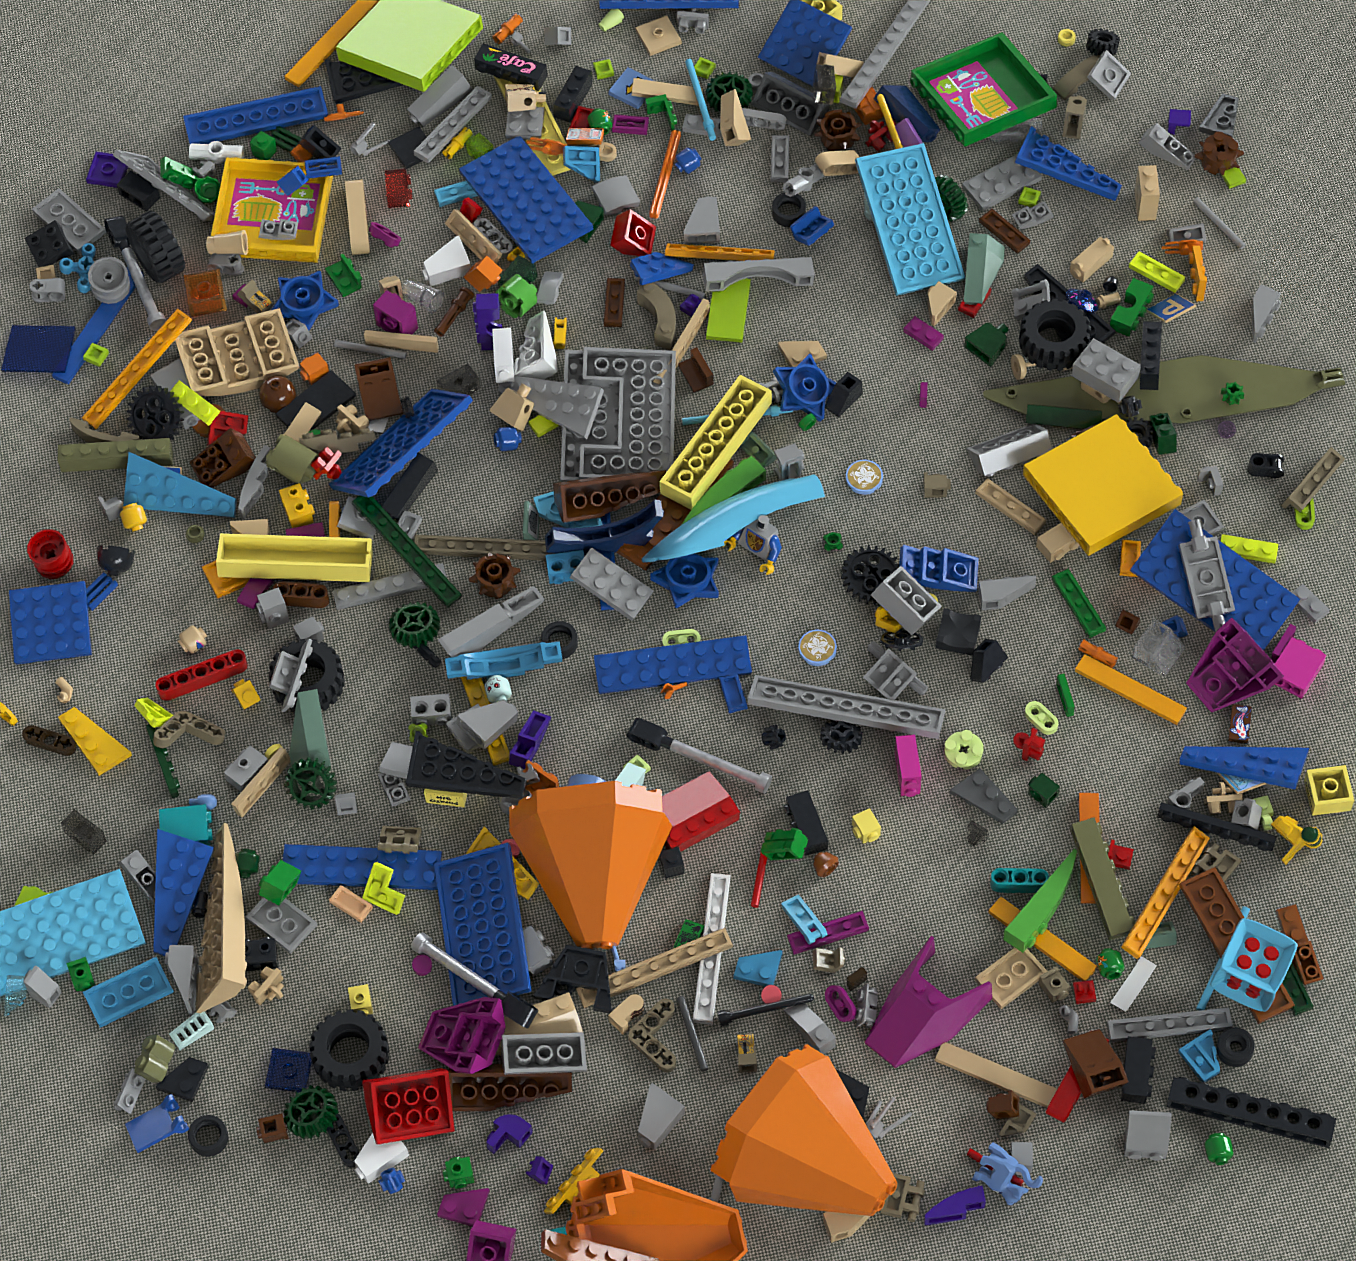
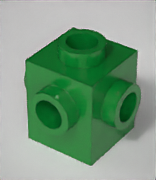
M453 1157L445 1162L446 1169L442 1171L444 1181H449L450 1188L460 1189L466 1187L467 1184L475 1183L470 1157Z

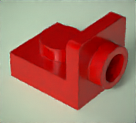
M1111 839L1110 846H1108L1109 852L1107 853L1109 859L1113 860L1115 867L1129 870L1134 849L1114 845L1115 840Z

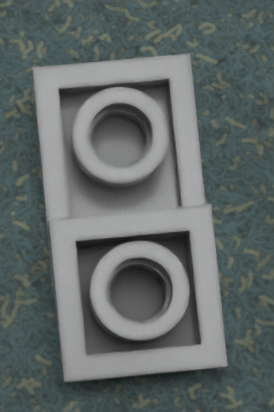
M1045 201L1030 209L1026 206L1012 214L1020 230L1036 226L1054 217Z
M262 219L258 238L271 240L295 239L298 222L280 219L279 223Z
M545 271L539 286L537 303L550 305L556 302L559 296L558 288L563 280V272Z
M385 773L378 774L380 783L392 807L410 801L408 792L400 777Z

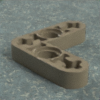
M178 711L155 731L153 743L159 748H166L184 732H187L210 744L221 745L225 739V731L221 727L187 711Z
M664 998L657 1002L630 1029L628 1035L630 1043L661 1071L668 1073L676 1068V1057L653 1036L675 1013L674 1002ZM662 1006H669L670 1011L665 1010L660 1018L659 1014L662 1012ZM649 1018H654L658 1023L654 1027H649L646 1021ZM641 1033L642 1040L639 1038L634 1039V1034L639 1035ZM656 1045L658 1051L651 1054L647 1051V1047ZM661 1053H662V1057H663L665 1060L668 1061L669 1059H671V1065H669V1064H665V1065H664V1061H663V1059L660 1057Z

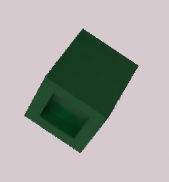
M1043 773L1038 777L1034 776L1028 784V795L1045 808L1059 796L1060 786Z

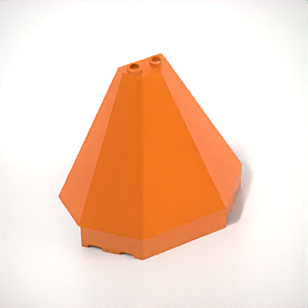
M608 781L535 790L532 797L526 796L518 801V805L510 806L509 832L576 946L592 950L593 948L611 949L612 946H618L672 828V824L665 813L662 812V790L646 791L645 786L632 784L630 787L622 786V782Z
M808 1044L804 1045L801 1051L795 1049L788 1052L787 1057H777L727 1121L724 1130L728 1132L725 1139L720 1140L716 1155L719 1157L710 1169L711 1172L729 1182L737 1202L874 1216L877 1211L879 1212L883 1208L886 1198L892 1195L897 1188V1181L830 1058Z
M624 1169L577 1182L578 1195L573 1197L570 1208L572 1217L571 1220L567 1221L565 1227L566 1233L569 1236L658 1258L659 1261H739L748 1252L747 1240L744 1236L742 1219L738 1209Z

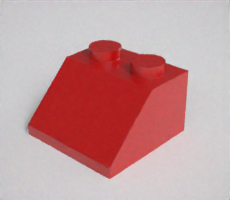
M629 209L616 216L610 246L624 255H649L652 252L656 226Z

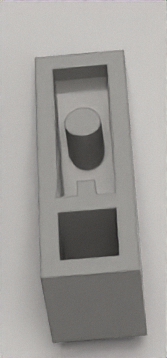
M805 1003L784 1009L785 1014L811 1047L822 1054H826L836 1047V1037L824 1021Z

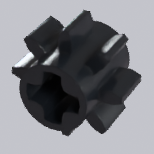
M1134 395L1122 398V403L1118 405L1119 412L1125 414L1126 418L1138 415V410L1142 408L1141 400L1135 399Z
M777 725L764 728L765 732L761 736L763 744L769 746L770 750L782 747L786 739L784 730L778 729Z

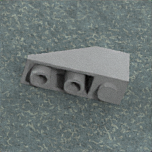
M1158 123L1147 129L1138 142L1151 154L1186 170L1190 169L1196 159L1195 154Z
M1262 284L1255 293L1251 305L1253 343H1256L1259 337H1263L1266 331V324L1270 325L1274 317V310L1278 311L1282 303L1280 301V292Z
M1036 575L979 581L978 592L981 610L1001 609L1032 590L1036 586Z
M136 849L119 861L118 864L155 906L156 873Z

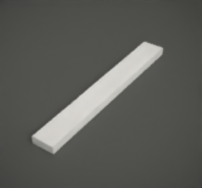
M711 873L703 936L725 928L731 875ZM722 952L700 961L693 1023L713 1025Z

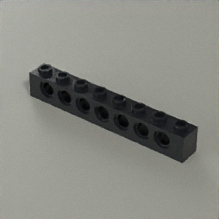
M1173 1077L1166 1107L1326 1148H1329L1332 1142L1337 1119L1327 1113L1318 1114L1311 1112L1307 1108L1298 1109L1291 1107L1287 1103L1271 1102L1264 1097L1255 1098L1244 1092L1235 1093L1224 1087H1211L1205 1082L1196 1083L1189 1081L1185 1077ZM1186 1093H1193L1195 1097L1189 1098L1186 1096ZM1206 1098H1213L1216 1102L1209 1103ZM1233 1103L1236 1107L1229 1108L1226 1104ZM1247 1108H1253L1256 1113H1249ZM1273 1113L1277 1118H1269L1267 1114ZM1293 1118L1297 1123L1292 1124L1287 1119ZM1308 1124H1315L1317 1129L1310 1128Z

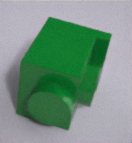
M86 957L66 963L76 992L86 991L96 986Z

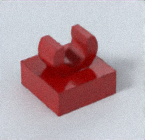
M468 197L464 198L459 211L473 223L478 215L481 214L483 208Z
M1093 980L1073 982L1076 1004L1096 1002Z

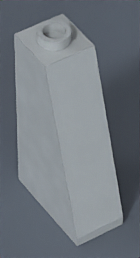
M451 65L407 108L411 114L409 118L415 124L419 122L424 127L468 96L473 89L464 75Z
M181 358L150 375L155 387L162 386V388H168V392L172 390L179 380L190 388ZM183 406L179 408V411H184L180 415L184 421L179 422L185 430L198 423L200 420Z
M496 604L444 635L438 641L451 657L479 652L514 624L510 618L513 615L507 607L502 608L499 604Z

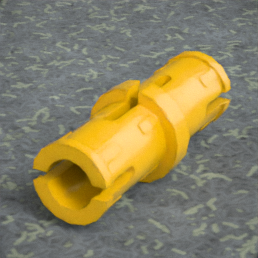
M464 127L456 137L452 138L451 143L445 150L442 151L445 157L448 156V159H452L459 149L461 150L464 147V143L473 135L472 131Z

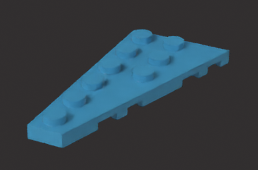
M128 452L123 506L137 503V505L143 506L144 510L235 517L236 498Z

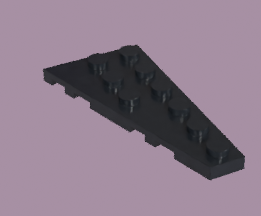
M331 59L325 60L335 104L403 85L343 61L331 62Z
M1036 264L1025 273L1024 278L1029 286L1038 284L1045 279L1048 281L1050 301L1052 299H1058L1061 302L1065 300L1070 305L1073 303L1078 306V310L1082 309L1091 326L1089 343L1094 338L1104 344L1115 335V330L1088 306H1084L1081 300L1076 299L1074 294L1039 264ZM1042 290L1033 292V294L1036 295L1042 293ZM1054 328L1061 342L1070 338V335L1065 331Z
M416 731L406 787L523 799L526 778L505 769L501 770L487 761L485 763L471 754L452 746L441 744L438 740L427 738L422 733Z

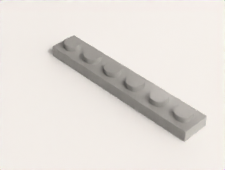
M476 86L414 150V156L429 163L492 98V94Z
M443 563L435 565L447 578ZM409 571L333 590L332 592L336 608L340 610L428 587L414 571Z
M1229 1007L1108 1020L1107 1022L1110 1042L1127 1041L1128 1036L1147 1039L1203 1033L1209 1029L1221 1031L1233 1027Z

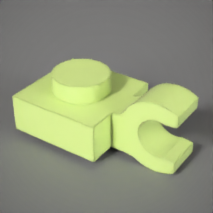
M1268 795L1254 798L1253 800L1256 801V804L1262 807L1260 820L1263 830L1272 829L1271 824L1273 821L1271 816H1273L1274 811Z

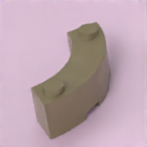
M655 283L641 285L637 291V304L644 307L656 318L655 345L671 351L676 340V314L673 303L663 289Z

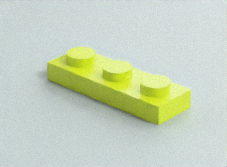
M1140 251L1129 263L1130 269L1174 293L1177 292L1185 281V276Z
M180 380L170 391L174 392L173 397H179L177 401L179 404H182L184 408L208 426L220 413L216 407Z
M1221 535V542L1244 559L1275 564L1278 551L1277 543Z

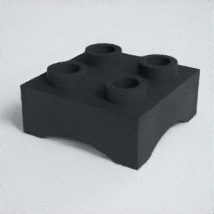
M56 220L25 237L38 267L53 265L57 261L75 254L64 235L61 225Z
M944 608L936 640V649L973 656L982 615L961 614Z

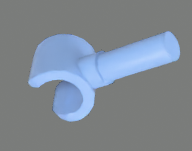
M612 946L615 971L625 969V960H619L616 946Z

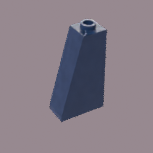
M882 85L873 99L879 104L877 96L883 94L889 112L897 122L900 123L903 119L909 118L922 142H932L935 140L941 129L906 85Z

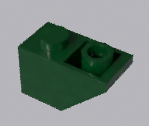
M1168 413L1149 416L1150 425L1153 430V442L1158 455L1177 452V433Z

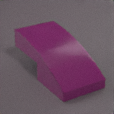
M251 578L237 598V602L254 609L256 603H259L257 595L265 593L273 584L274 579Z

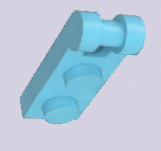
M799 894L781 903L782 909L803 934L809 945L814 943L815 939L827 936L825 927Z

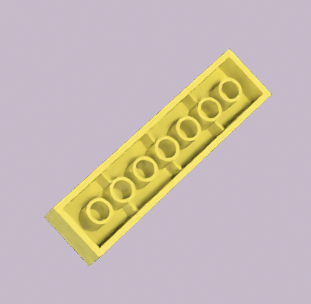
M739 375L660 480V494L692 510L772 404V391Z

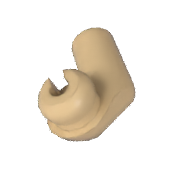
M59 677L55 682L61 689L60 696L57 695V699L62 703H67L71 700L73 688L63 677Z

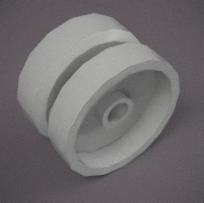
M103 257L96 260L90 266L88 280L91 292L97 300L112 304L123 300L128 295L130 279L128 270L122 261L113 257Z

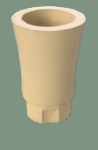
M245 230L216 234L206 238V247L209 254L247 255L248 238Z

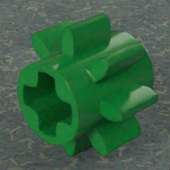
M1227 382L1226 387L1221 389L1222 401H1226L1229 405L1239 404L1240 399H1244L1243 386H1239L1236 382L1230 384Z

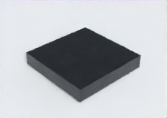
M416 127L388 141L405 169H408L423 161L414 156V150L427 137L420 127Z

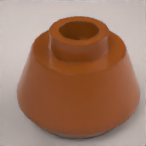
M820 852L813 859V866L819 877L830 875L839 864L838 857L829 852Z

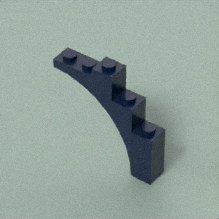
M654 499L639 512L609 524L584 528L552 527L545 535L546 552L556 554L583 550L585 557L591 548L616 553L624 543L645 546L653 538V528L664 516L661 500Z

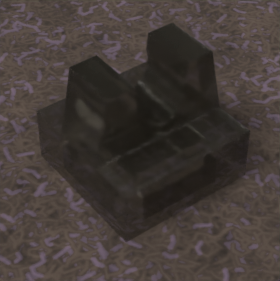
M971 820L967 826L970 833L967 839L968 843L975 846L980 839L985 842L989 837V832Z

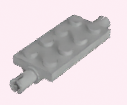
M1197 519L1195 522L1194 520L1188 522L1192 535L1191 541L1181 543L1178 546L1196 620L1207 617L1212 618L1216 633L1225 624L1223 615L1234 612L1235 607L1217 536L1210 538L1204 536L1201 521Z

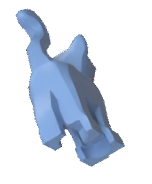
M994 1142L989 1145L988 1152L991 1155L982 1156L980 1164L983 1166H981L979 1171L975 1172L972 1178L976 1182L979 1180L985 1182L992 1191L1001 1194L1006 1200L1007 1205H1013L1018 1202L1021 1196L1029 1191L1027 1188L1011 1184L1010 1181L1016 1172L1022 1173L1024 1182L1031 1188H1039L1043 1183L1042 1176L1032 1180L1028 1169ZM989 1165L993 1168V1170L991 1171L984 1166Z

